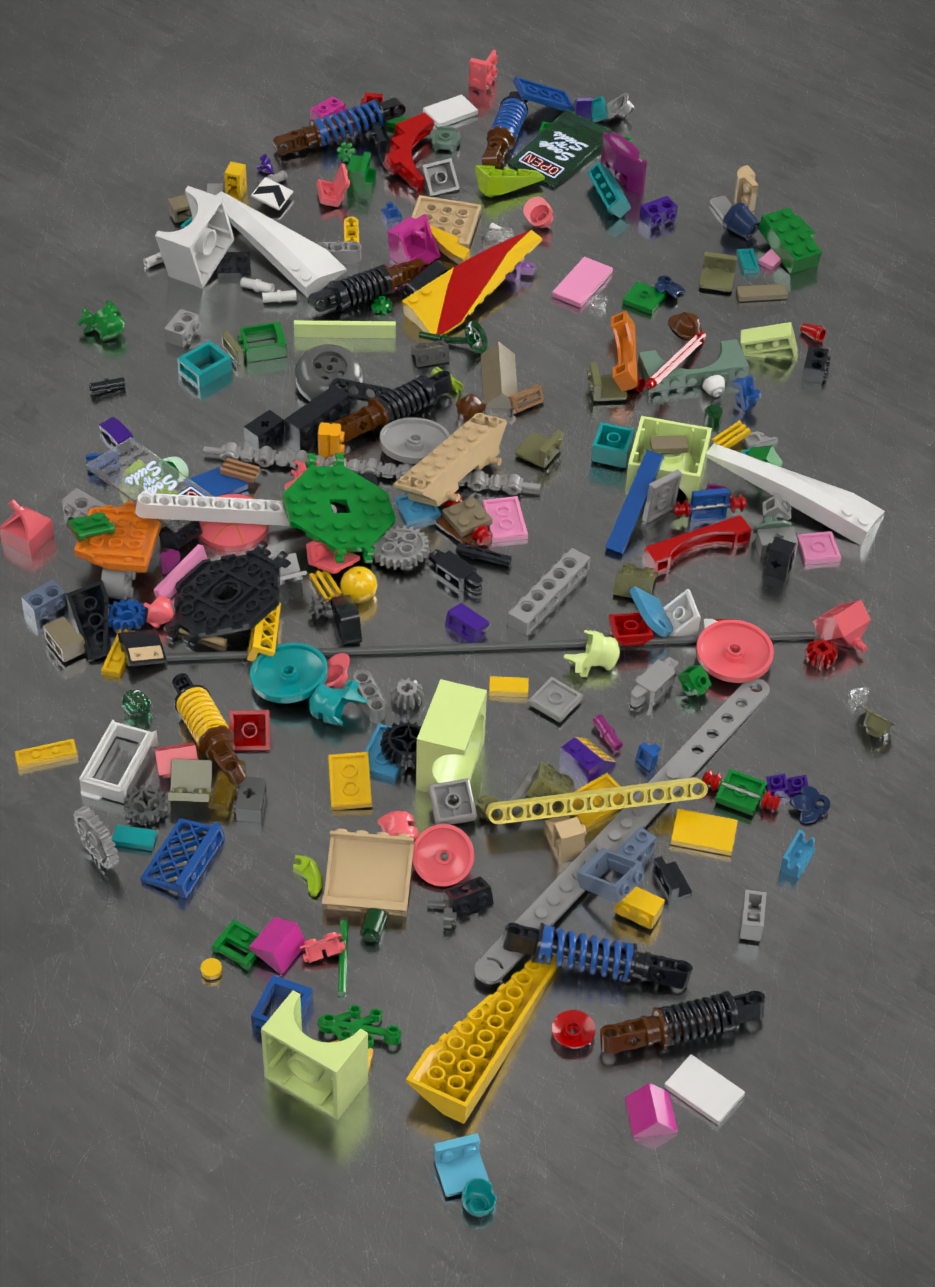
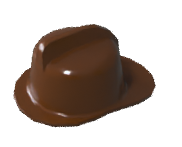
M682 312L681 314L671 316L668 320L669 326L684 339L691 340L697 333L702 332L700 320L693 313Z

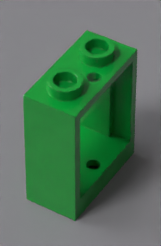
M280 321L240 327V335H237L238 344L242 345L241 349L247 363L287 356V342ZM275 338L276 341L275 344L249 347L247 343Z

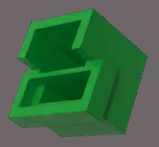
M364 152L363 156L351 155L347 168V176L350 180L347 191L372 194L376 181V168L370 167V152Z

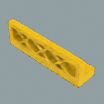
M280 602L274 611L269 613L251 629L247 660L254 662L258 653L274 656L280 616ZM270 618L273 623L269 624L265 619ZM268 630L271 635L267 636L263 631ZM266 642L270 649L262 647L261 644Z

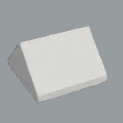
M686 589L663 607L673 626V632L669 636L698 635L701 617L691 591Z

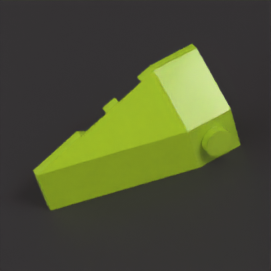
M475 165L479 190L487 197L502 195L545 179V176L535 170L518 169L517 172L509 169V167L499 170L491 165Z

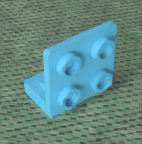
M478 1133L434 1144L433 1159L446 1197L462 1194L467 1182L474 1178H482L489 1181L480 1155V1138Z

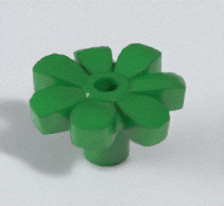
M342 142L340 144L341 147L336 149V152L340 153L337 157L338 159L343 158V162H348L351 155L356 153V149L351 148L352 144L350 142L347 145L345 142Z
M380 296L379 299L374 300L371 309L376 313L381 312L382 315H386L387 311H392V301H386L384 296Z

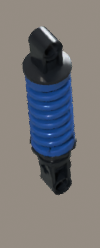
M508 923L505 926L501 941L502 948L510 952L531 955L532 963L543 964L544 958L542 955L545 954L546 965L551 964L554 956L556 957V966L559 968L562 966L564 959H568V970H572L575 964L579 965L578 971L581 973L584 972L585 967H589L591 975H595L597 969L601 970V977L604 978L608 972H611L613 980H617L619 976V981H623L626 984H629L631 978H639L642 982L649 981L677 989H685L688 986L693 970L692 965L687 961L658 956L647 951L645 953L639 952L635 943L622 942L620 944L619 941L615 940L610 945L607 938H602L598 943V938L595 935L591 936L587 941L585 933H580L576 939L574 931H568L565 936L562 928H558L554 933L555 927L545 925L544 923H540L538 929L517 923Z

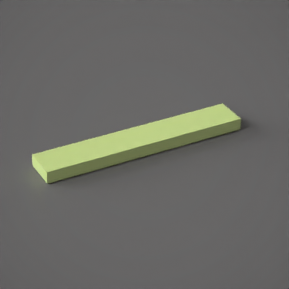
M294 320V337L396 338V322Z

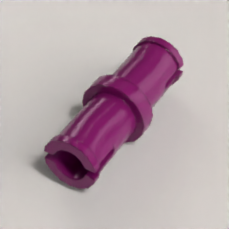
M600 714L594 717L592 723L600 732V737L606 740L613 752L620 750L623 747V743L616 736L615 729L609 726L603 715Z

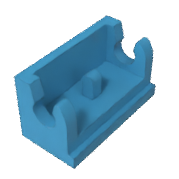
M800 829L784 854L780 872L798 880L816 849L814 848L815 838L812 836L809 841L805 840V832Z

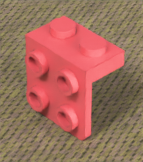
M492 50L486 61L471 58L469 63V87L486 91L488 86L492 84V80L497 76L498 71L496 68L498 62L496 50Z
M340 164L333 182L318 179L316 186L321 204L339 207L341 201L344 200L345 191L350 185L345 164Z

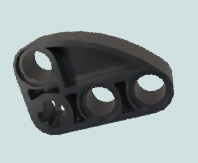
M351 596L332 597L331 608L342 645L362 643L360 616Z

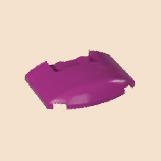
M608 131L603 132L600 163L610 169L613 176L626 185V190L641 195L644 194L646 160L641 161L639 157L640 151L625 137L614 132L607 134Z

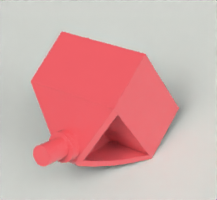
M13 499L8 503L14 510L13 514L0 526L1 541L3 544L32 557L54 535L52 519L23 505L19 506Z
M862 600L839 604L812 621L820 638H823L824 641L831 640V644L858 648L863 653L867 651L868 646L862 642L861 637L871 619Z

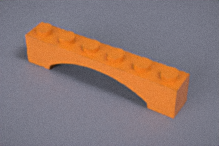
M626 310L611 317V328L614 332L618 351V364L612 367L614 381L622 392L638 386L635 324Z

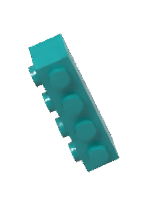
M598 161L587 173L591 178V182L596 187L597 193L601 196L602 202L606 205L607 211L612 216L616 215L621 218L631 209V206L610 169Z

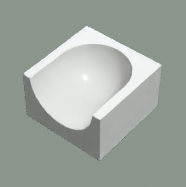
M187 186L185 194L192 213V222L187 227L178 231H158L155 237L168 276L203 289L235 239L223 198Z

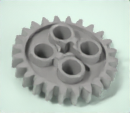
M397 525L396 529L390 527L386 534L373 545L375 555L371 556L372 559H375V563L380 562V566L386 564L387 569L390 566H393L394 570L397 567L403 570L404 566L411 568V564L417 566V561L423 562V558H427V554L430 553V541L428 536H425V532L420 533V529L413 530V526L407 529L406 525L400 528Z
M84 806L74 811L73 819L76 822L75 826L78 828L77 832L81 835L80 839L89 853L93 855V858L97 859L98 864L107 870L118 865V850L114 847L116 844L112 841V836L103 821H100L98 815L95 816L94 811L90 810L89 807Z

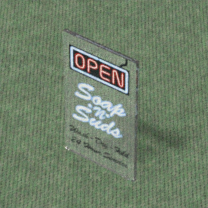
M132 437L87 463L85 466L135 504H137L138 495L141 493L214 497ZM157 519L175 533L193 522L189 520Z

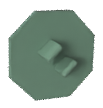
M772 516L764 518L765 523L754 527L753 533L757 534L759 529L790 527L792 524L785 520L777 521L776 517L772 518Z

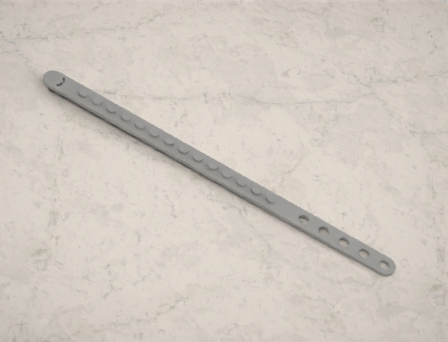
M760 678L743 683L648 783L691 778L767 698L770 691L768 683ZM758 686L762 691L753 692L750 688ZM743 701L747 703V706L738 707L736 702ZM728 716L731 717L733 721L730 723L723 722L721 718ZM715 732L718 734V737L709 738L707 733ZM695 747L701 748L703 753L695 754L692 752V749ZM676 786L673 789V795L681 789L680 786ZM660 788L653 791L654 798L661 794ZM641 791L633 798V800H638L641 797ZM667 803L623 808L515 923L536 929L539 928L540 923L552 926L585 891L580 888L576 872L601 848L615 852L639 827L644 828ZM503 935L475 964V976L483 983H498L525 955L503 949L501 946Z

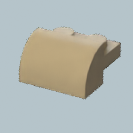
M746 165L737 172L734 203L744 202L748 205L750 211H754L758 184L755 181V172Z

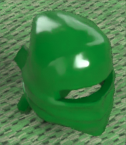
M106 300L107 306L98 310L94 315L83 307V315L77 322L78 326H81L83 323L87 325L83 329L85 334L96 330L103 342L117 338L125 329V321L121 316L120 310L110 300Z

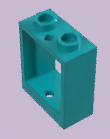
M210 340L177 358L178 372L198 388H202L232 371L231 356ZM208 356L217 361L203 370L194 365Z

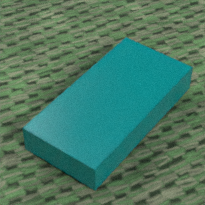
M604 96L592 99L591 117L593 123L608 118Z
M753 248L737 249L736 254L743 275L758 274L760 268Z
M117 824L112 841L116 846L152 851L157 837V830Z

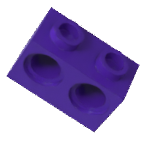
M668 196L641 205L639 218L649 228H653L677 219L678 206Z

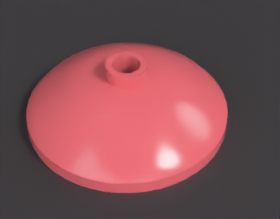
M438 824L427 828L418 836L414 843L412 861L416 872L429 884L440 887L452 886L462 881L472 869L474 848L470 838L464 831L453 825ZM444 853L448 855V859L445 861L441 860V855Z

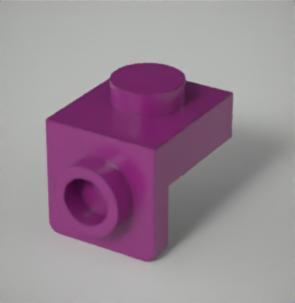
M167 549L160 553L162 576H167L180 563L179 551H175V549Z

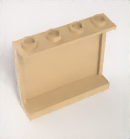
M346 829L330 831L331 838L326 882L322 898L323 909L367 913V910L370 908H378L387 915L407 916L414 838L408 834L390 836L386 832L368 834L364 830H358L356 833L348 832Z

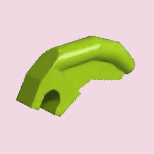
M295 855V863L301 864H293V872L307 880L308 892L311 896L316 897L322 889L323 876L313 859L302 855Z

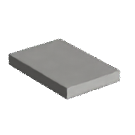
M678 469L649 484L642 517L646 524L673 510L682 476Z

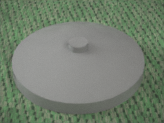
M402 418L384 426L380 433V447L386 455L397 461L417 464L446 440L450 434L442 425L423 418Z

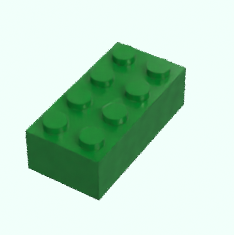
M790 207L762 215L758 230L773 251L780 257L781 262L790 274L818 266L822 251Z

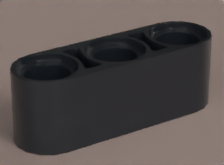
M439 260L433 262L406 285L405 293L410 296L450 269Z

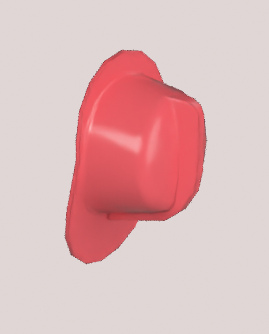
M538 196L529 199L523 209L526 218L537 228L543 229L547 227L550 229V224L553 221V210L543 197Z
M336 654L327 661L328 677L325 682L327 687L342 689L346 681L349 680L347 669L350 658L347 654Z

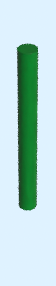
M341 920L340 933L343 939L339 941H344L346 950H343V953H339L337 994L345 996L348 921Z

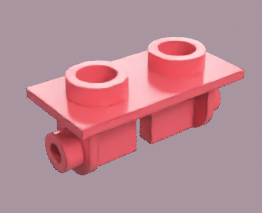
M332 932L324 936L325 939L305 941L304 945L300 946L302 952L306 951L305 954H302L304 962L309 961V963L324 959L323 950H326L328 957L343 953L342 951L346 950L344 941H339L343 939L341 933Z

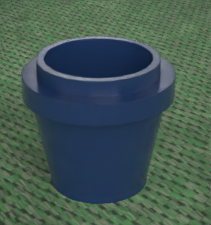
M744 202L735 204L723 219V228L726 231H731L746 240L750 239L757 232L760 224Z

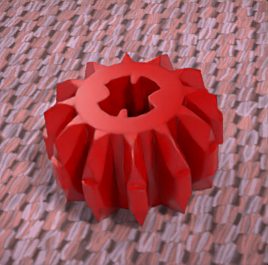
M815 638L813 642L809 641L807 649H805V657L807 663H811L812 668L817 666L819 670L822 667L828 669L835 664L838 650H836V644H831V640L824 641L823 638L821 640Z

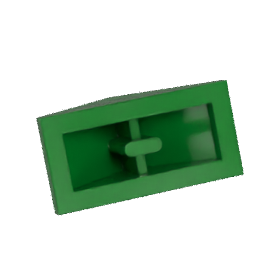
M772 445L750 448L747 454L779 467L783 463Z

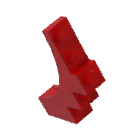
M425 112L396 123L395 137L390 141V153L386 154L384 161L386 170L392 175L399 174L416 192L422 191L425 178L417 170L411 151L421 139L430 135L434 126V120Z

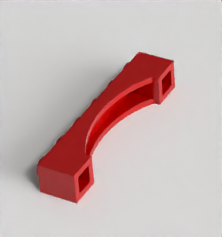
M741 515L731 517L727 520L651 544L644 548L643 561L648 567L653 568L654 572L660 573L669 570L671 562L692 549L714 544H728L736 547L750 542L752 529Z

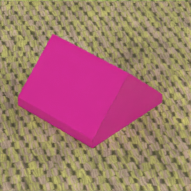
M274 917L250 945L249 949L282 975L302 951L300 946H303L306 940L296 922Z
M648 1083L625 1097L633 1138L678 1133L668 1091Z

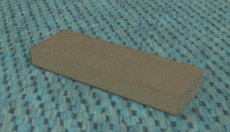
M785 284L736 286L739 302L788 299Z

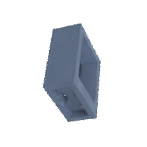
M601 848L576 872L580 888L620 903L645 879L641 862L605 848ZM609 869L624 874L615 884L600 879Z

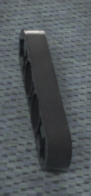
M336 378L329 384L330 388L337 383L338 387H341L340 389L350 394V399L366 402L371 399L367 395L368 389L374 391L375 396L373 398L392 390L387 387ZM355 386L358 389V394H352L350 387Z

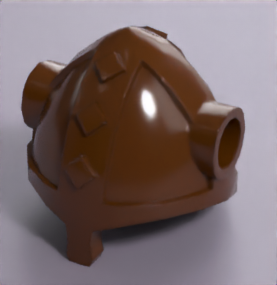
M474 394L466 395L462 399L458 398L456 401L458 418L463 424L477 413L485 414L486 404L482 403Z

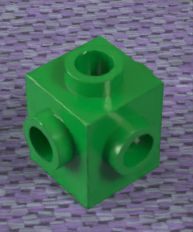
M702 665L689 666L677 675L682 689L687 696H701L712 685Z

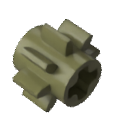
M484 794L477 799L479 803L475 808L481 818L488 820L489 818L486 816L487 806L491 803L499 802V800L493 795L490 797L489 794L487 796ZM499 809L492 811L491 816L493 818L499 815L497 812Z

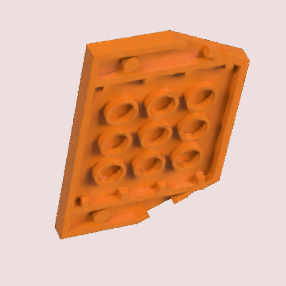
M133 501L124 502V506L113 507L111 504L104 507L89 508L87 516L103 512L110 523L114 524L115 533L110 535L108 533L85 538L84 541H77L74 548V556L109 570L134 571L136 573L146 572L164 519L141 518L135 513L137 502Z

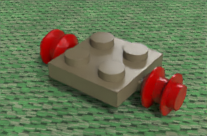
M460 497L458 502L452 500L443 502L447 506V508L442 510L443 517L461 537L473 533L472 538L480 546L487 545L491 541L492 532L488 531L487 526L492 524L493 519L474 497L464 501Z

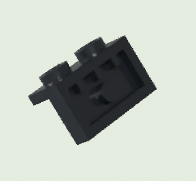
M481 876L443 890L444 897L453 906V911L457 912L456 918L494 904L491 886Z

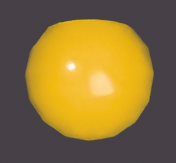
M361 566L350 568L345 572L340 583L342 594L350 595L354 603L358 604L365 603L373 598L378 587L377 579L373 572Z

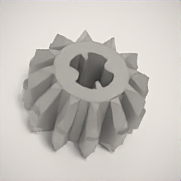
M409 677L407 680L400 679L399 682H394L390 690L392 703L396 704L397 708L403 707L405 711L407 708L413 710L415 706H420L424 697L422 685L418 684L417 680L410 681Z

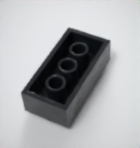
M333 385L285 418V445L294 452L299 450L309 451L318 443V430L321 422L332 424L350 415V394Z

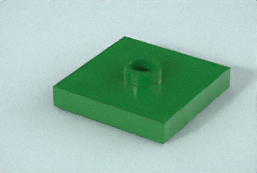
M636 281L622 299V304L652 315L666 297L667 292H657L655 287Z

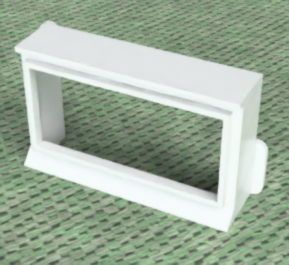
M112 719L79 778L81 795L94 800H101L104 797L124 803V798H127L126 791L149 748H156L159 745L157 730L150 732L117 723ZM116 736L136 741L140 744L118 785L93 778Z

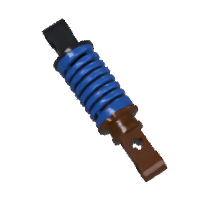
M518 91L510 92L509 96L505 97L500 103V108L491 129L487 133L486 139L488 143L482 155V165L500 168L505 154L515 145L514 143L520 128L528 114V100L521 99Z

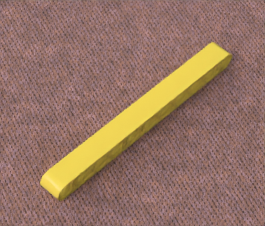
M692 777L494 802L487 806L486 816L494 824L700 799L707 794L708 788L705 782ZM700 783V790L693 793V786ZM676 786H680V793L673 795V789ZM660 788L661 794L654 798L653 791ZM636 791H641V797L638 800H633V794ZM618 793L621 794L620 801L613 803V796ZM596 796H601V802L598 805H593V799ZM581 799V805L573 808V801ZM561 801V807L558 810H553V803ZM535 804H541L540 811L533 813L532 807ZM520 806L521 812L518 815H512V809ZM494 809L501 810V814L497 818L491 816Z

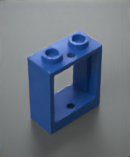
M272 975L251 1015L252 1028L261 1033V1028L269 1020L270 1017L262 1014L272 995L286 999L293 990L300 994L301 1019L303 1021L313 1002V988Z

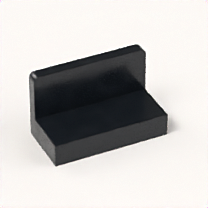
M662 856L654 858L653 872L668 900L673 902L691 896L692 890L677 863L671 862L666 864Z

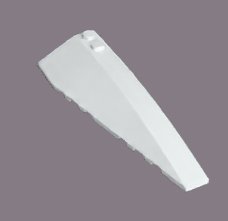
M222 191L216 195L223 198L229 222L307 298L310 294L320 291L330 281L335 280L347 271L325 248Z
M713 444L706 453V457L771 495H779L784 501H788L792 507L860 546L885 512L852 492L717 444Z

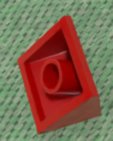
M229 710V725L234 733L235 750H270V710Z

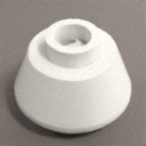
M720 375L711 376L703 382L702 388L710 396L718 397L725 390V379Z

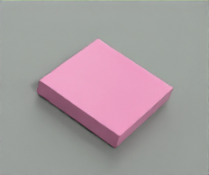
M832 531L796 535L798 547L805 565L841 561V555Z

